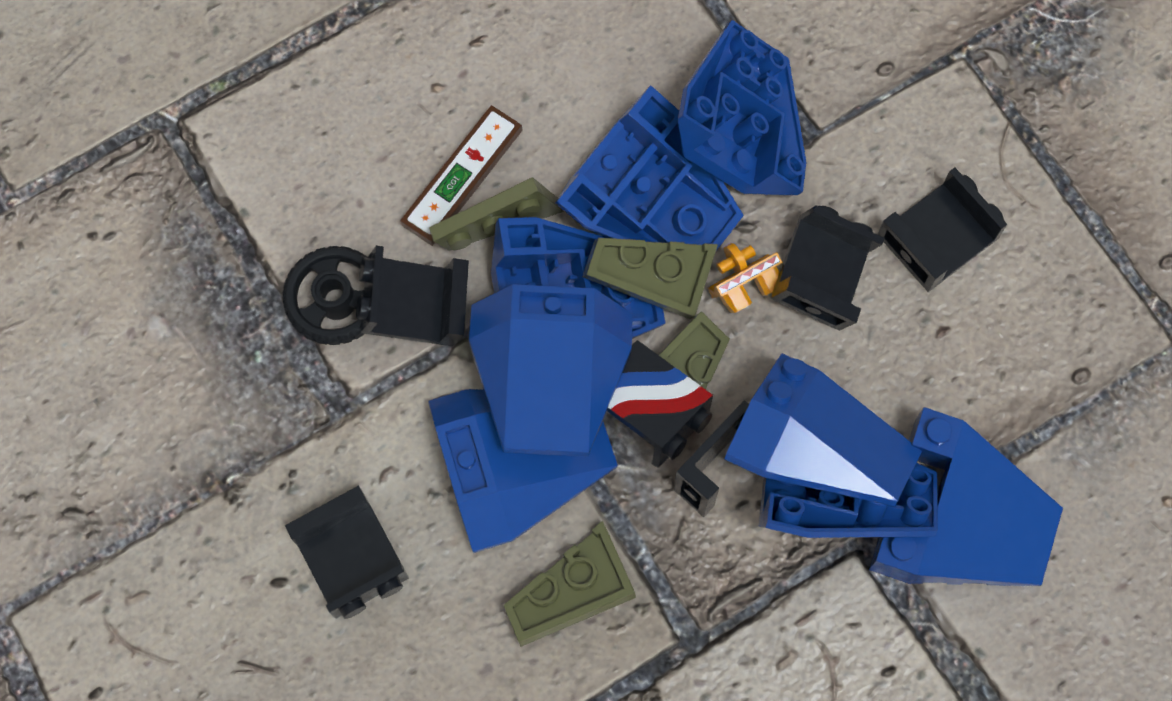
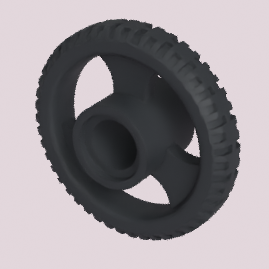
M328 246V248L323 247L316 249L315 252L312 251L306 254L303 259L301 258L295 264L294 268L292 267L283 287V306L290 323L301 335L313 342L325 345L345 344L364 335L361 333L362 320L359 319L349 326L340 329H322L321 323L325 317L332 320L344 319L356 309L358 298L360 295L364 296V290H353L347 276L337 271V267L340 262H346L360 269L363 257L367 258L366 255L349 247ZM314 271L318 274L311 285V294L315 301L306 308H299L297 295L300 284L309 272ZM335 289L343 291L339 299L335 301L325 300L326 295L330 291Z

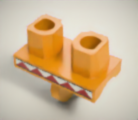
M734 243L724 247L726 259L717 263L716 266L721 274L731 269L734 270V273L707 287L712 298L720 297L730 313H736L752 304L743 285L753 279L762 296L772 293L780 273L776 266L783 262L778 253L775 252L772 255L767 254L747 265L746 261L756 256L751 245L741 251Z

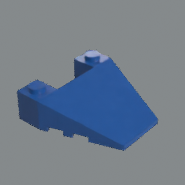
M923 407L915 419L909 441L912 443V446L922 450L918 462L945 470L937 494L938 531L935 537H879L869 570L908 584L947 583L949 585H962L963 583L997 586H1041L1063 507L964 420Z

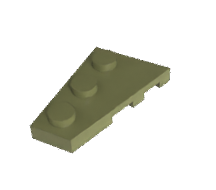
M532 177L429 227L435 243L449 251L466 248L471 243L494 236L498 218L537 217L544 219L564 211L555 203L558 197Z
M597 238L594 240L582 277L691 319L696 315L718 244L705 243L697 245L684 244V242L660 243L633 239Z
M701 311L667 345L659 356L706 389L708 383L712 380L730 338Z
M603 520L592 529V533L577 546L574 544L563 554L564 557L545 573H540L504 604L520 647L636 598L635 591Z

